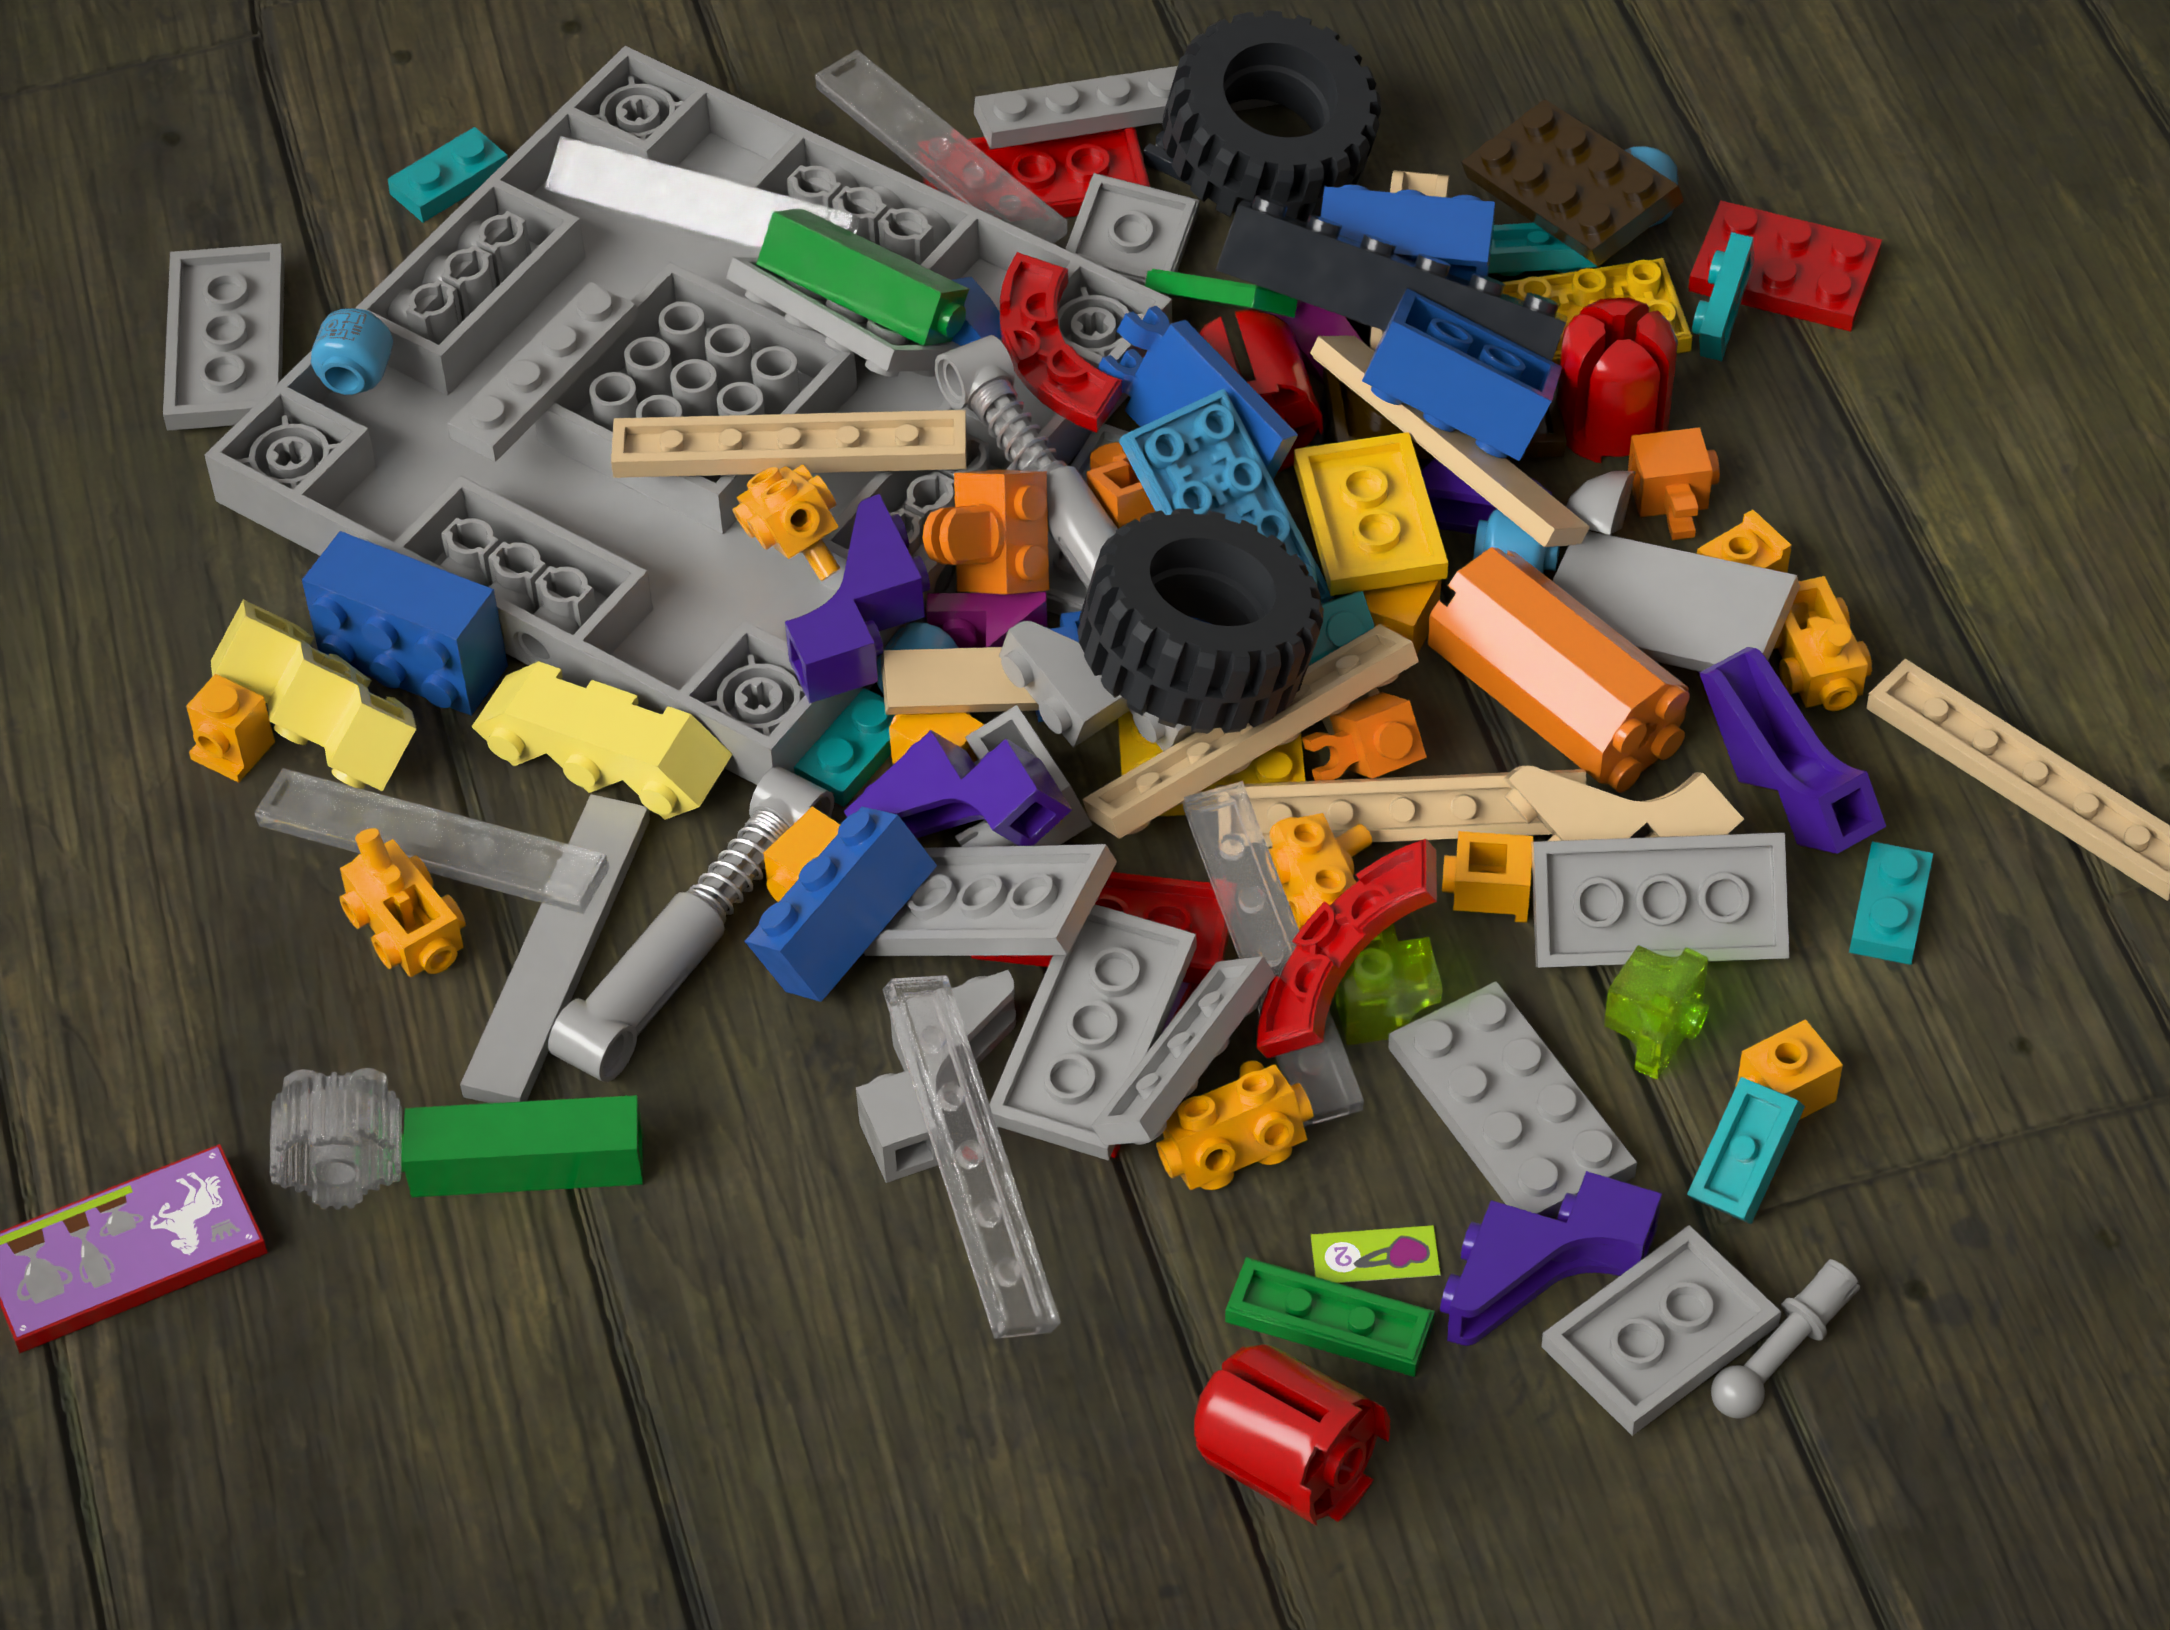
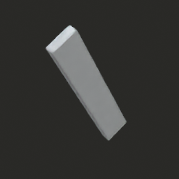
M593 794L590 795L461 1081L460 1086L463 1097L486 1103L523 1102L528 1100L549 1052L548 1040L551 1029L559 1014L570 1003L649 824V809L645 806Z

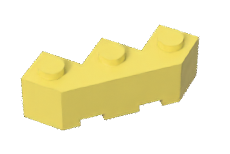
M243 599L211 659L212 677L214 674L220 675L263 696L268 706L269 720L275 724L274 730L284 738L300 745H306L308 740L323 746L325 748L327 764L333 768L331 772L337 779L357 789H364L365 785L368 784L383 791L416 731L412 710L396 698L387 697L385 700L370 693L368 686L371 680L338 655H327L312 648L310 645L314 637L301 627Z
M540 661L506 675L472 725V728L487 741L490 750L498 757L510 762L513 766L547 753L563 768L565 776L571 782L583 787L588 793L623 780L639 795L640 801L646 808L659 814L664 820L699 808L732 756V753L690 713L669 706L663 714L637 706L639 703L638 697L635 694L591 680L586 688L561 680L563 676L560 668Z

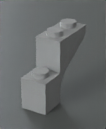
M1032 621L1020 622L1008 630L999 655L1005 674L1015 686L1019 688L1024 687L1039 705V712L1046 725L1054 733H1062L1073 748L1128 711L1133 714L1134 723L1140 734L1151 743L1156 742L1162 751L1196 733L1191 732L1190 726L1177 724L1175 728L1160 724L1158 723V717L1147 712L1141 716L1128 708L1125 698L1120 695L1114 698L1103 687L1101 683L1102 675L1094 676L1084 658V652L1079 642Z
M1009 970L991 976L974 977L961 986L930 996H917L908 1000L903 1005L890 1009L893 1047L904 1072L884 1074L873 1079L868 1084L856 1087L859 1123L886 1183L946 1163L944 1128L938 1116V1111L947 1095L1015 1028L1014 980Z

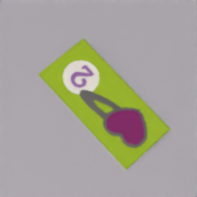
M1434 1225L1311 1234L1315 1276L1335 1283L1440 1275Z

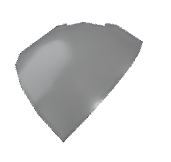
M1611 471L1587 480L1570 496L1566 507L1589 525V530L1610 535L1622 529L1636 471Z

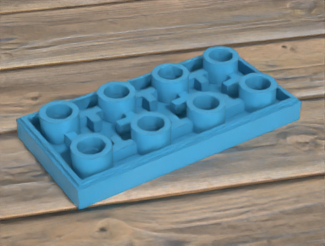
M1225 389L1124 434L1118 440L1155 511L1162 510L1165 515H1171L1177 508L1193 509L1194 514L1206 515L1210 510L1226 514L1225 519L1236 523H1241V520L1257 526V532L1266 537L1272 534L1285 543L1286 552L1290 556L1294 554L1299 556L1307 567L1308 576H1313L1321 595V604L1329 602L1334 598V596H1330L1327 583Z

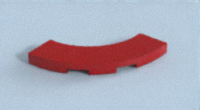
M1017 252L1008 267L1000 294L1002 342L1010 355L1014 371L1027 389L1045 406L1072 423L1098 433L1122 395V380L1110 376L1088 363L1072 346L1066 344L1062 337L1058 324V308L1063 292L1069 283L1068 269Z
M1427 839L1404 846L1356 874L1359 879L1358 882L1348 888L1331 905L1324 901L1292 940L1296 948L1284 966L1280 977L1275 976L1271 981L1262 1006L1258 1025L1257 1049L1266 1058L1324 1042L1325 1024L1332 998L1343 976L1356 957L1374 938L1394 922L1417 909L1437 902L1436 849Z

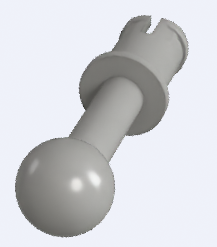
M1829 1259L1800 1294L1794 1299L1786 1298L1781 1304L1782 1311L1787 1317L1785 1321L1744 1366H1729L1720 1371L1713 1380L1711 1397L1715 1407L1724 1415L1732 1418H1746L1755 1414L1763 1404L1765 1397L1764 1383L1807 1336L1814 1340H1822L1827 1335L1825 1327L1827 1323L1859 1291L1860 1285L1857 1284L1858 1280L1854 1274L1841 1263Z

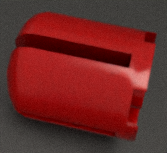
M1629 297L1600 299L1584 307L1580 315H1575L1564 329L1560 363L1562 370L1559 376L1557 404L1562 414L1567 439L1566 445L1575 454L1593 462L1601 463L1602 456L1623 457L1630 455L1631 436L1668 431L1678 339L1670 322L1659 311L1649 312V307L1646 303Z
M1256 309L1235 311L1256 379L1247 383L1298 434L1278 472H1281L1294 465V449L1307 446L1313 440L1318 427L1322 434V414L1314 397L1294 332L1289 325L1276 315ZM1220 316L1207 323L1199 334L1243 378L1223 319Z
M1263 1344L1241 1347L1223 1362L1222 1370L1213 1373L1199 1397L1194 1420V1436L1196 1438V1446L1207 1464L1318 1526L1317 1520L1325 1516L1337 1522L1341 1521L1359 1503L1371 1486L1374 1479L1363 1472L1372 1456L1377 1436L1389 1442L1390 1417L1384 1406L1279 1348Z

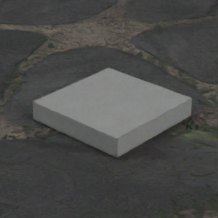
M1093 173L1065 250L1144 286L1147 271L1158 269L1178 272L1199 213L1200 200Z

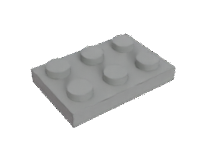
M1688 1225L1543 1332L1541 1347L1633 1436L1779 1326L1781 1311Z

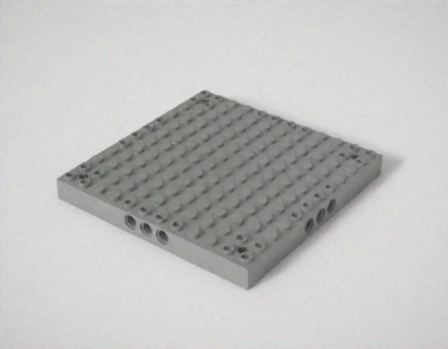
M624 46L355 308L373 313L389 328L393 337L392 353L385 373L374 389L353 395H344L332 391L322 383L321 379L314 372L311 365V352H309L205 454V459L216 502L321 556L338 532L342 531L494 589L506 654L527 665L540 661L560 668L563 676L561 680L584 688L588 686L591 680L635 694L638 697L639 704L637 706L659 714H663L668 706L690 713L732 753L730 760L724 768L758 785L763 776L776 766H780L795 774L794 766L863 688L869 690L875 684L872 683L809 704L789 662L785 621L800 617L819 608L831 599L839 589L844 576L859 503L868 497L880 494L890 516L899 514L902 518L909 539V548L907 549L911 557L920 556L922 558L930 580V590L923 592L925 617L911 622L928 623L927 593H955L957 591L956 565L940 564L928 557L924 549L922 536L928 515L940 508L955 507L954 473L1013 470V462L1005 458V450L997 446V438L989 435V426H984L974 411L969 410L967 407L956 409L949 404L940 390L936 373L933 377H927L911 371H899L897 377H888L869 370L865 366V358L856 353H845L831 348L824 342L826 336L820 332L794 326L784 319L786 315L784 311L777 307L763 306L745 297L746 289L726 278L732 258H758L773 211L803 208L950 280L972 276L1000 312V294L1003 280L1014 256L1019 252L1068 269L1069 283L1063 292L1058 308L1059 329L1065 343L1072 346L1084 360L1095 368H1098L1103 357L1109 355L1113 356L1120 364L1126 351L1135 349L1144 358L1147 350L1130 344L1117 332V329L1126 313L1134 311L1143 320L1149 307L1158 306L1168 317L1171 324L1172 299ZM590 281L636 304L638 320L496 462L450 439L447 422ZM1015 373L1013 388L1018 393L1017 401L1024 402L1023 413H1031L1032 420L1030 423L1041 427L1039 436L1049 438L1047 447L1048 449L1054 448L1057 450L1056 461L1062 460L1068 465L1082 449L1092 431L1072 423L1045 406L1027 389ZM1122 393L1105 422L1129 395ZM966 410V469L810 473L812 477L818 475L824 481L837 504L829 511L839 527L821 539L841 569L822 582L803 553L799 552L788 559L774 547L765 550L756 537L751 539L738 522L732 510L740 504L736 497L748 490L747 483L757 474L613 478L611 454L614 418ZM911 622L879 631L883 649L898 628Z

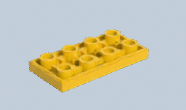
M1663 258L1638 260L1633 263L1594 269L1585 268L1574 272L1502 282L1505 284L1503 293L1524 301L1527 293H1533L1559 303L1560 306L1557 313L1567 316L1564 329L1575 315H1580L1584 307L1600 299L1629 297L1648 305L1649 312L1659 311L1670 322L1678 339L1677 353L1691 351L1692 335ZM1564 330L1562 332L1554 357L1552 359V362L1560 365L1561 363V351Z

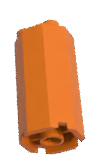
M1491 547L1457 571L1448 587L1456 592L1455 596L1448 606L1438 600L1430 613L1428 646L1581 769H1584L1597 782L1609 784L1617 792L1622 793L1628 790L1637 781L1641 772L1657 761L1658 758L1666 760L1679 749L1685 737V732L1679 726L1685 719L1686 705L1690 698L1689 688L1516 552L1507 550L1506 554L1499 548Z

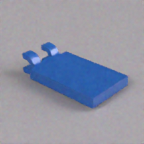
M1158 306L1149 307L1143 320L1134 311L1126 313L1117 332L1130 344L1147 350L1144 358L1135 349L1126 351L1120 364L1113 356L1109 355L1102 358L1097 369L1122 380V393L1131 397L1125 408L1127 414L1142 427L1217 391L1225 389L1273 480L1298 434L1186 320L1170 324L1168 317Z

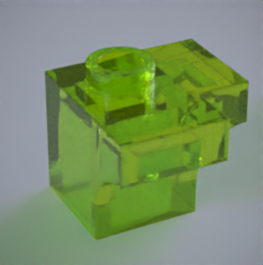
M1392 924L1374 938L1356 957L1334 994L1346 1045L1389 1039V1033L1408 1025L1412 1017L1421 1009L1441 1003L1442 984L1429 937L1398 941L1394 924Z
M1638 945L1609 987L1604 1026L1626 1036L1637 1049L1635 1070L1657 1080L1684 1038L1687 1037L1693 1040L1699 1034L1709 1011V1005L1703 1003L1708 957L1687 947L1681 955L1668 957Z

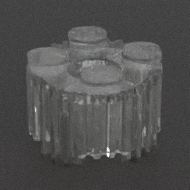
M372 1068L359 1069L352 1074L347 1072L344 1076H339L337 1072H332L330 1076H325L323 1073L301 1069L295 1070L284 1077L282 1093L275 1095V1101H272L270 1176L272 1184H280L285 1189L295 1186L296 1192L308 1191L307 1195L312 1196V1202L320 1205L321 1209L334 1206L338 1210L345 1205L350 1209L355 1208V1204L363 1201V1195L368 1194L369 1189L377 1191L380 1189V1184L389 1186L392 1182L400 1181L402 1173V1106H400V1099L396 1098V1093L388 1091L387 1075Z

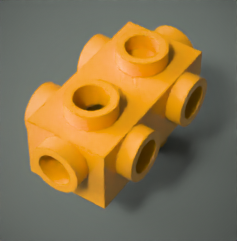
M803 464L794 470L787 466L780 470L777 467H771L749 480L747 483L748 490L736 497L740 504L732 509L746 534L751 539L756 537L765 550L774 547L788 559L799 552L803 553L821 582L837 573L841 568L821 539L839 527L829 511L837 504L824 481L818 475L812 477Z
M1825 576L1799 581V591L1773 648H1778L1783 658L1779 663L1781 681L1789 694L1799 692L1806 708L1823 704L1825 709L1829 711L1842 710L1850 706L1857 696L1863 695L1865 678L1870 676L1872 672L1870 653L1863 641H1856L1850 629V617L1846 603L1841 597L1835 598Z
M1320 813L1299 818H1285L1278 821L1270 829L1269 838L1273 845L1271 849L1266 851V869L1271 883L1275 886L1278 885V893L1286 901L1288 919L1295 932L1300 931L1306 921L1324 901L1331 905L1340 895L1356 883L1353 877L1354 863L1351 857L1372 844L1371 834L1365 826L1357 824L1335 838L1324 814Z
M376 828L361 831L355 837L361 854L352 862L340 868L346 893L340 896L339 899L346 916L355 928L359 929L368 924L374 931L375 935L371 937L372 944L379 958L388 969L400 964L410 978L424 970L429 974H437L446 970L455 961L457 951L464 948L460 929L466 926V922L460 908L450 895L447 894L443 897L438 895L433 888V880L427 867L417 855L408 858L394 839L384 843L379 830Z
M1247 1061L1240 1067V1079L1201 1096L1188 1098L1179 1104L1166 1121L1167 1127L1163 1132L1165 1139L1157 1142L1156 1146L1162 1164L1170 1178L1180 1175L1190 1190L1197 1187L1206 1190H1216L1228 1185L1232 1181L1234 1171L1255 1162L1273 1165L1286 1160L1292 1153V1146L1307 1140L1303 1122L1314 1117L1313 1110L1301 1084L1295 1083L1290 1085L1275 1064L1264 1068L1258 1061Z

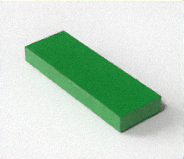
M1158 269L1147 271L1144 285L1163 295L1184 300L1244 310L1256 309L1269 314L1292 318L1295 317L1298 302L1297 299L1258 285Z
M1248 1257L1244 1261L1225 1310L1226 1323L1412 1377L1416 1375L1434 1325L1435 1311Z

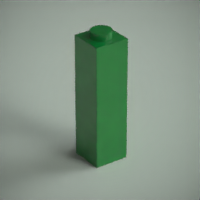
M803 208L773 211L756 263L757 265L922 346L952 342L953 337L960 331L966 317L964 304L969 288Z
M637 1095L405 1108L404 1134L393 1135L395 1173L405 1172L411 1198L643 1185V1127Z

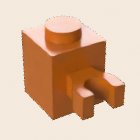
M1700 427L1631 436L1628 471H1636L1632 492L1639 516L1647 517L1666 514L1672 540L1694 538L1696 529L1692 516H1698V510L1708 509L1711 485L1719 483L1720 471L1716 451L1714 449H1706Z
M1384 692L1350 704L1343 712L1329 716L1335 734L1315 732L1302 737L1304 748L1315 752L1325 746L1330 750L1328 763L1312 769L1315 781L1335 780L1346 770L1374 779L1427 757L1410 700Z

